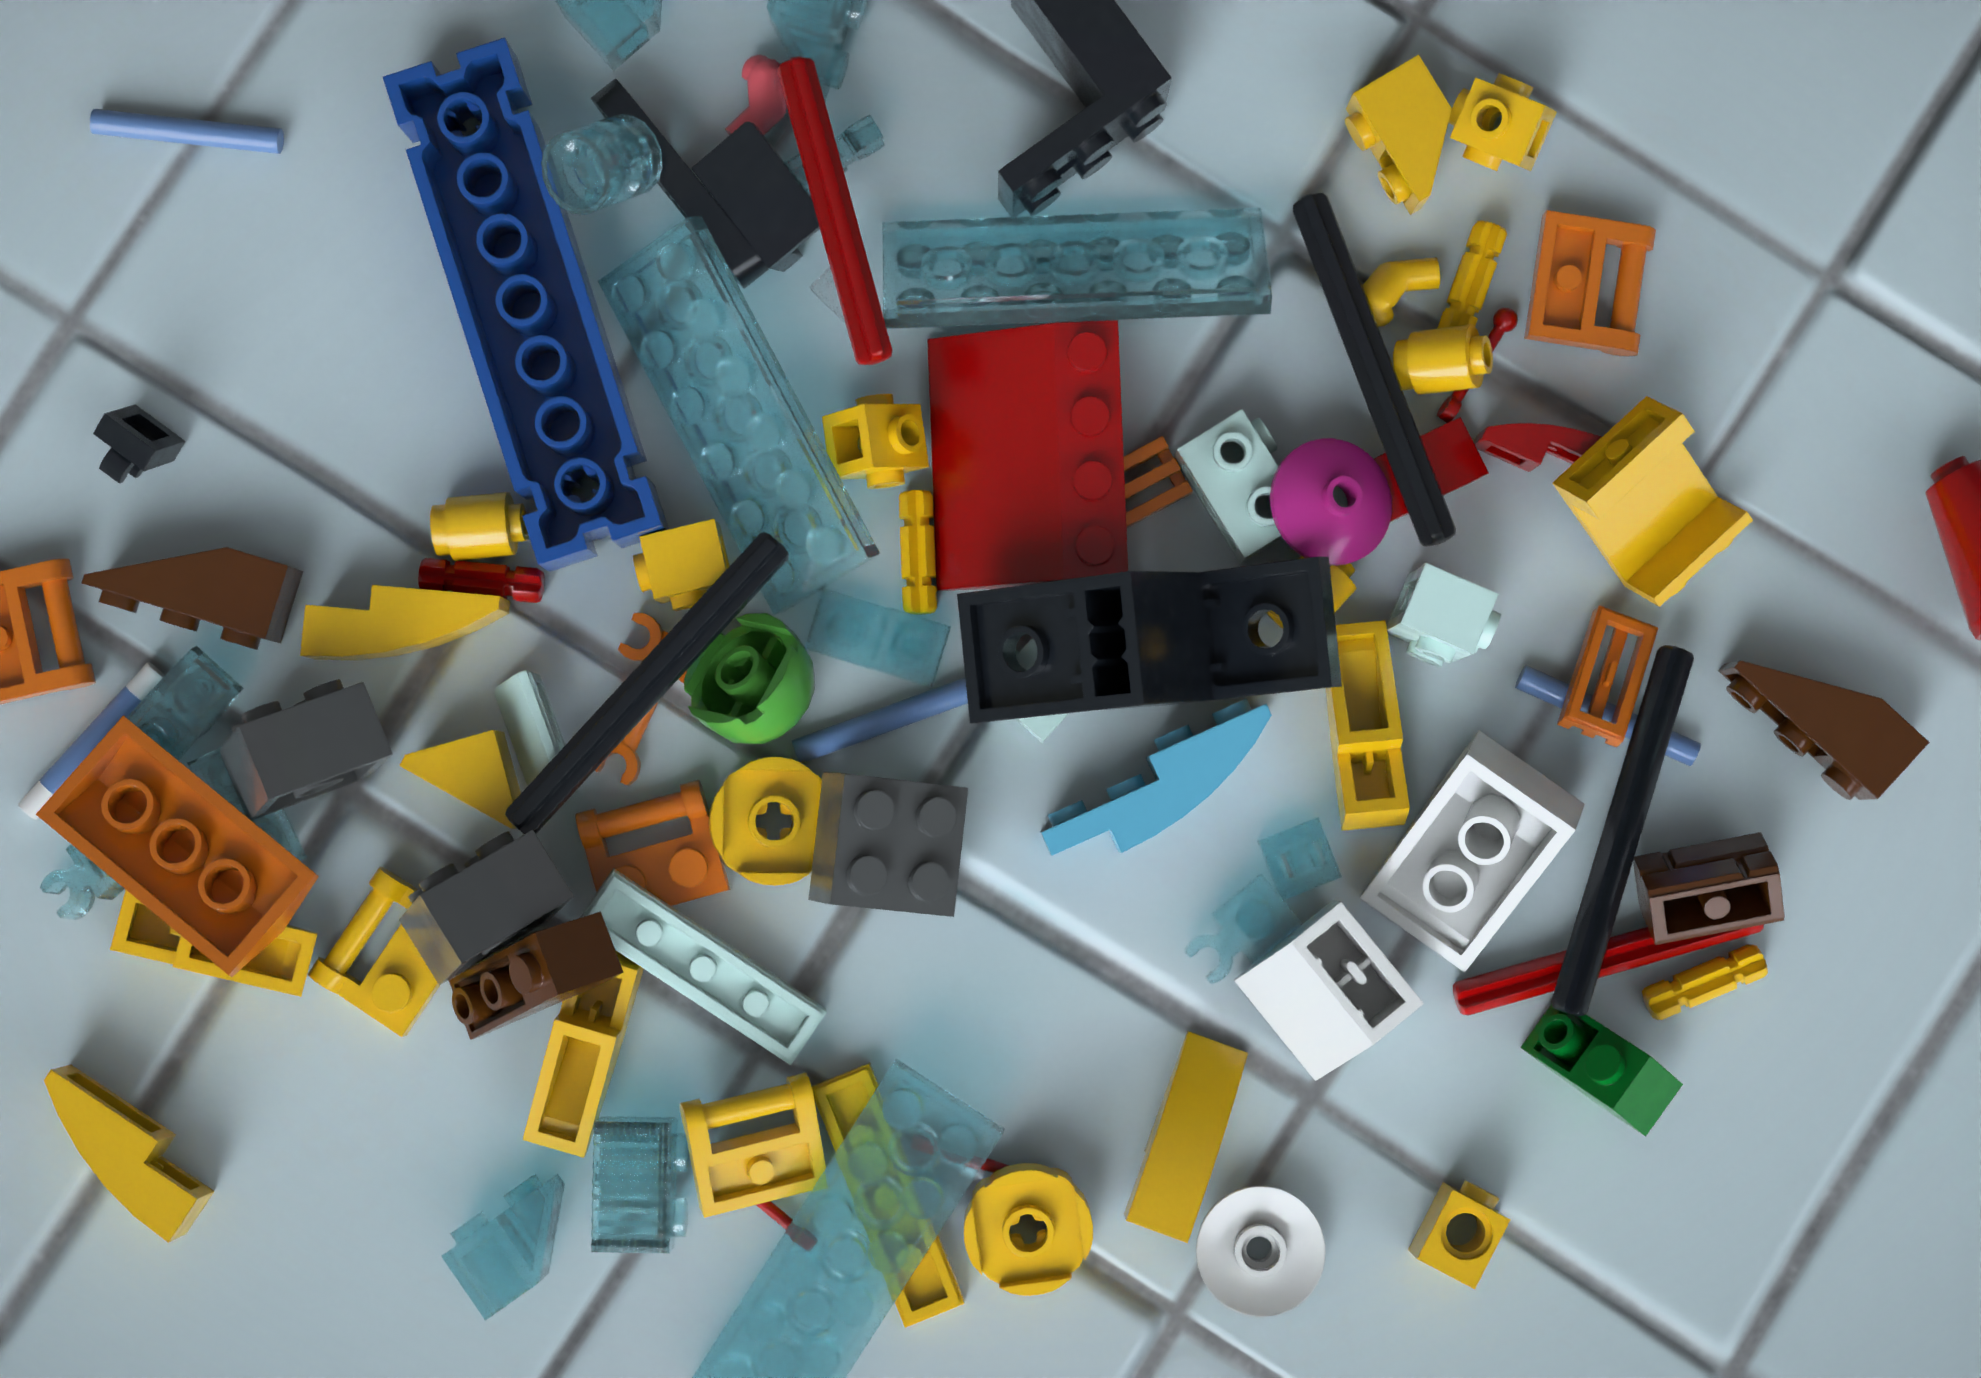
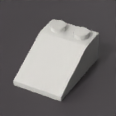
M1479 730L1441 780L1363 891L1360 899L1456 967L1466 972L1574 833L1585 804Z

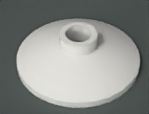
M1270 1186L1245 1187L1229 1193L1220 1199L1205 1216L1196 1241L1197 1265L1209 1291L1226 1307L1249 1316H1274L1298 1306L1316 1287L1325 1263L1324 1236L1314 1214L1294 1195ZM1257 1236L1265 1237L1270 1242V1251L1262 1259H1254L1247 1254L1248 1242Z

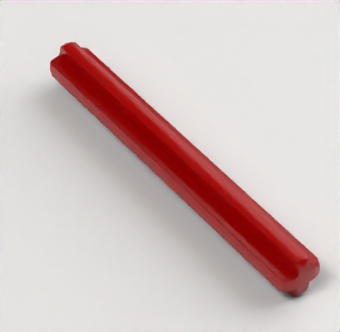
M793 57L778 66L777 72L854 357L859 365L878 364L889 359L893 351L816 67L811 58Z
M1764 924L1658 945L1654 944L1648 927L1610 937L1598 978L1759 933L1764 929ZM1566 950L1456 981L1453 984V996L1459 1012L1469 1016L1553 992Z

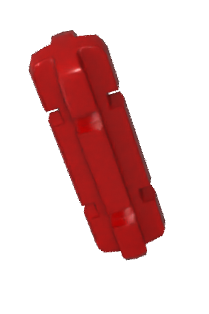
M425 558L420 563L418 586L419 589L451 590L460 593L501 596L505 599L508 596H513V600L519 602L538 603L543 597L545 577L543 571L533 567L516 566L515 571H512L507 565L456 561L455 565H451L450 561L445 559Z

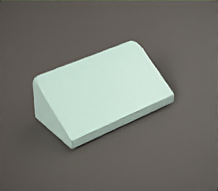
M524 670L498 685L494 692L528 786L565 746L540 675Z

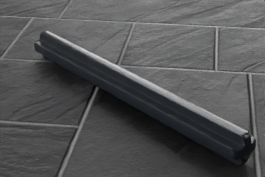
M1324 193L1306 195L1293 205V214L1419 543L1424 547L1441 544L1456 534V527L1328 196Z
M766 532L760 533L506 809L505 815L523 834L533 830L537 834L786 563L789 553L778 540Z
M1671 645L1661 646L1657 650L1551 1000L1553 1008L1570 1015L1584 1016L1588 1012L1693 664V654L1683 648Z

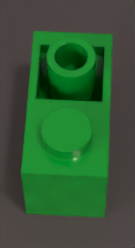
M1552 1004L1520 1047L1596 1104L1645 1137L1683 1085L1649 1054L1586 1014L1584 1016L1570 1015L1556 1010L1552 1007Z

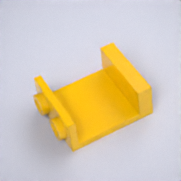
M1646 396L1552 484L1622 584L1660 607L1671 596L1680 592L1688 580L1717 553L1725 550L1753 519L1747 511L1717 496L1683 445V442L1695 432L1684 414Z

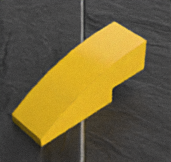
M372 585L369 610L305 605L300 656L315 660L356 661L400 656L437 647L474 633L508 615L510 601L501 596Z
M1386 620L1336 625L1342 687L1326 688V699L1341 831L1405 825L1410 805L1401 752L1403 733Z
M125 890L110 950L173 964L172 967L301 997L318 933L287 925L277 938L231 977Z
M616 951L624 973L562 1002L560 1013L553 1022L522 1140L584 1158L586 1156L614 1072L644 969L618 951Z
M1187 1030L1147 1141L1142 1165L1124 1212L1126 1221L1188 1243L1228 1124L1248 1056L1247 1052Z
M73 1065L51 1069L45 1077L44 1083L58 1117L78 1152L102 1184L135 1218L168 1243L187 1234L215 1191L162 1156L176 1134Z

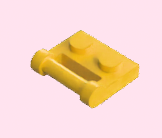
M379 866L369 881V885L373 887L327 957L325 959L318 957L309 970L308 976L399 1036L404 1037L407 1036L440 986L402 924H400L362 982L347 973L393 902L395 901L408 909L412 905L408 896L417 890V888L396 874Z
M806 1072L788 1076L786 1084L705 1104H702L699 1098L680 1103V1113L687 1138L699 1208L704 1218L829 1186L813 1090ZM790 1109L793 1110L795 1120L793 1124L710 1144L709 1129Z

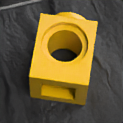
M1467 1180L1464 1181L1460 1190L1443 1182L1408 1251L1416 1259L1475 1289L1510 1219L1495 1209L1500 1198ZM1458 1214H1473L1477 1223L1474 1237L1463 1245L1450 1244L1446 1236L1450 1220Z

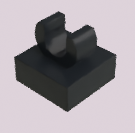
M136 404L104 413L93 432L96 437L111 447L103 458L99 469L119 484L124 482L128 473L134 478H138L143 471L173 462L186 442Z

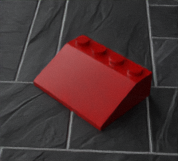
M1118 320L1047 323L927 339L937 591L998 589L1128 571Z

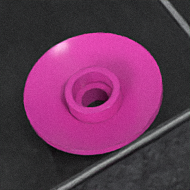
M1321 438L1300 445L1281 461L1271 483L1270 507L1279 533L1295 552L1304 558L1329 557L1330 566H1339L1364 558L1380 544L1390 524L1392 497L1383 471L1367 452L1348 441L1335 438ZM1335 486L1341 488L1345 493L1348 503L1347 507H1341L1335 502L1333 498Z

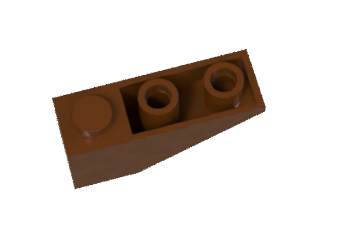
M224 547L84 574L81 583L102 590L98 602L137 613L141 601L163 608L160 621L196 632L200 620L223 626L220 639L258 650L261 638L281 644L303 571Z
M1741 660L1724 664L1719 669V672L1731 682L1726 687V690L1732 698L1752 713H1756L1759 709L1778 725L1773 732L1780 742L1801 757L1806 753L1812 756L1826 769L1821 774L1822 779L1845 799L1851 800L1854 796L1859 800L1878 799L1930 743L1882 698Z
M600 911L534 932L450 979L449 983L453 991L452 1005L459 1021L465 1024L469 1038L472 1040L591 990L624 972Z

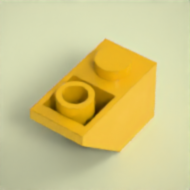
M1419 54L1354 92L1346 107L1349 116L1345 118L1346 127L1356 145L1362 151L1370 148L1382 170L1378 171V178L1389 199L1396 205L1403 202L1410 215L1419 211L1431 195L1452 110Z

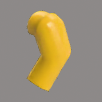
M1437 257L1389 261L1380 264L1362 286L1378 327L1385 326L1393 320L1394 312L1392 307L1397 304L1404 292L1439 289L1440 269Z

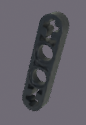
M616 78L591 97L592 102L743 289L769 270L728 215Z

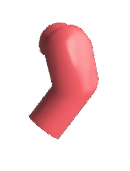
M755 55L750 57L743 65L742 78L747 80L749 106L725 128L729 135L745 122L754 123L762 134L765 135L784 117L787 105L777 72L780 63L775 59H769L765 55Z

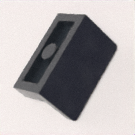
M745 122L691 169L769 269L785 272L803 257L797 248L820 229L811 195L754 123Z

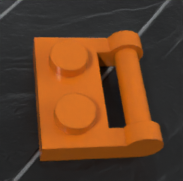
M1546 210L1541 220L1524 339L1600 350L1603 353L1616 356H1637L1641 335L1635 333L1646 251L1653 250L1656 229L1641 224ZM1606 244L1621 248L1610 328L1594 326Z
M69 559L48 560L0 571V705L53 692L82 688L96 683L92 664H85L68 585V581L74 578ZM37 586H42L59 669L43 672L25 590Z
M700 780L680 784L681 791L607 812L598 814L594 808L575 814L579 836L586 852L596 893L613 868L670 906L731 890L723 860L714 847L710 836L709 808ZM688 816L693 834L618 855H609L605 838Z

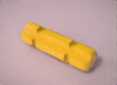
M1478 220L1472 227L1466 247L1470 250L1462 255L1446 301L1450 304V308H1445V311H1443L1437 328L1468 324L1476 326L1478 319L1474 317V314L1479 313V310L1482 309L1497 262L1493 259L1501 254L1507 237L1505 228L1483 220Z
M908 490L901 492L899 495V518L904 520V526L900 527L902 579H906L907 586L902 587V602L906 614L925 615L934 613L937 609L936 586L932 585L931 579L936 578L934 526L929 525V519L934 518L933 495L927 490Z
M1747 944L1728 952L1729 958L1727 959L1718 956L1673 975V981L1670 983L1668 980L1665 981L1663 979L1651 984L1642 990L1644 1004L1653 1019L1663 1020L1680 1013L1681 1006L1683 1005L1692 1008L1737 989L1736 983L1738 982L1747 985L1764 978L1768 974V968L1762 952L1756 945Z

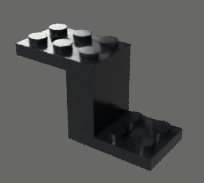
M1011 0L1012 9L1085 106L1084 110L998 171V200L1012 219L1027 210L1030 216L1040 213L1061 195L1057 188L1076 173L1079 174L1081 179H1086L1111 160L1112 155L1108 150L1128 136L1133 143L1141 140L1155 130L1164 120L1160 113L1165 110L1167 105L1166 101L1172 77L1115 0Z
M1311 557L1204 572L1126 571L957 594L970 724L1342 687L1329 557ZM1270 610L1280 617L1283 624L1282 637L1273 647L1267 646L1261 640L1258 632L1261 617ZM1024 634L1030 635L1037 646V659L1028 670L1024 669L1016 658V645Z

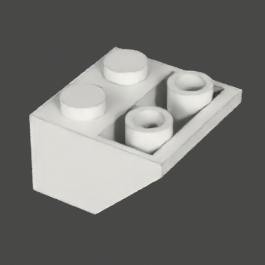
M1331 900L1234 979L1235 983L1315 1081L1374 1045L1424 1004L1344 904L1336 900Z

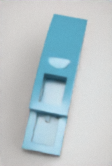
M1246 698L1213 713L1212 716L1217 725L1215 727L1193 735L1188 724L1154 739L1159 752L1146 757V760L1156 781L1146 785L1141 774L1107 788L1106 791L1111 801L1087 811L1083 800L1047 815L1052 827L1040 833L1050 855L1053 856L1106 831L1110 832L1118 852L1123 853L1154 837L1183 818L1224 782L1256 743L1272 716L1267 703L1252 710Z

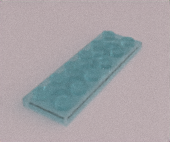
M1261 207L882 222L883 314L887 329L1271 314L1272 290Z
M702 216L687 217L598 280L601 289L740 552L742 553L763 532L772 535L788 551L789 558L786 563L761 589L774 615L789 610L880 554Z
M896 1058L692 1378H846L1003 1135L1005 1128Z

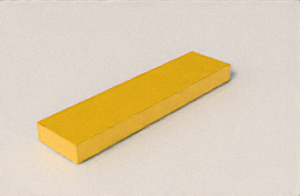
M869 1062L812 1085L814 1100L904 1327L906 1328L965 1304V1299L871 1063Z

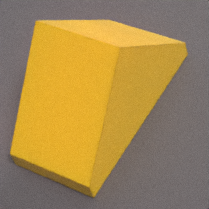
M490 730L405 754L399 765L400 767L511 829H517L505 815L506 809L521 794L504 732Z

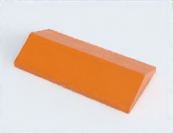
M124 715L36 813L40 819L231 977L285 930L319 877Z

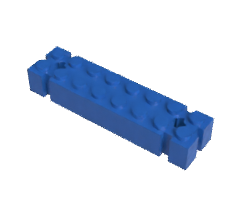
M504 37L456 53L460 69L441 74L433 62L430 61L383 76V81L398 126L412 143L419 141L421 145L405 150L514 491L526 500L534 498L538 510L523 515L537 563L542 568L551 572L597 557L593 541L611 536L614 543L621 548L640 543L639 536L669 530L655 485L647 476L636 479L632 466L646 462L647 459L541 129L529 110L518 112V109L533 104L518 58ZM470 118H476L481 126L476 125L477 131L474 134L464 136L461 131L466 132L467 129L463 123ZM586 474L596 483H600L599 490H592L595 496L587 502L577 495H572L573 487L581 488V485L576 481Z

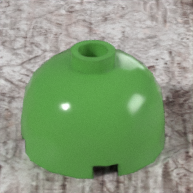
M749 613L735 618L741 626L732 629L726 635L721 632L688 668L684 678V691L691 696V706H688L691 714L710 730L733 743L764 744L784 735L799 722L807 711L815 691V673L813 661L797 635L783 621L768 613Z

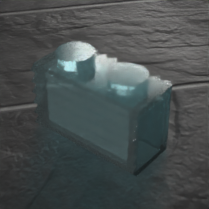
M602 1116L594 1121L591 1252L670 1253L675 1247V1237H686L688 1201L687 1198H676L677 1172H687L689 1149L686 1134L677 1133L678 1118Z

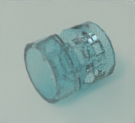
M622 114L554 136L545 147L541 161L542 177L549 195L559 207L571 214L588 215L651 191L659 181L663 167L662 152L655 134L645 122L632 115Z

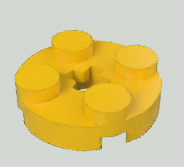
M783 757L757 759L748 762L729 774L715 794L709 812L710 836L714 847L725 865L745 879L763 885L791 884L810 874L815 846L822 784L821 778L801 762ZM770 802L779 803L780 813L791 815L792 820L790 828L780 829L779 839L777 840L767 839L766 829L756 827V816L765 814Z
M1019 1163L1004 1167L976 1184L972 1198L965 1210L964 1243L972 1265L981 1275L983 1272L990 1280L998 1283L999 1288L1011 1294L1024 1296L1040 1295L1054 1291L1072 1278L1071 1273L1080 1266L1083 1258L1086 1260L1091 1250L1093 1223L1090 1208L1084 1194L1073 1183L1072 1178L1066 1171L1037 1163ZM1026 1214L1033 1215L1036 1221H1044L1047 1226L1046 1229L1036 1233V1242L1031 1244H1025L1021 1234L1010 1233V1226L1019 1223L1020 1216Z

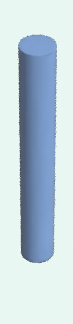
M93 109L90 115L91 133L97 135L281 154L284 145V133L281 128Z
M1525 665L1517 679L1515 688L1562 709L1569 684ZM1585 693L1580 711L1588 712L1592 694ZM1610 702L1606 703L1602 716L1603 720L1612 721L1616 705ZM1634 713L1631 715L1625 738L1631 739L1637 715ZM1672 731L1665 756L1691 766L1698 756L1701 743Z
M965 678L959 679L794 739L792 744L798 761L801 763L811 761L968 704Z

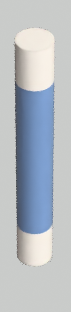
M147 662L22 798L18 806L28 816L38 820L39 817L36 813L124 715L130 720L166 681L167 677L157 667Z

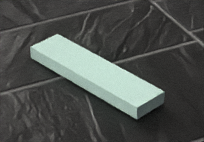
M614 868L580 916L581 918L601 911L616 951L789 1065L793 1063L827 1013L824 1007Z

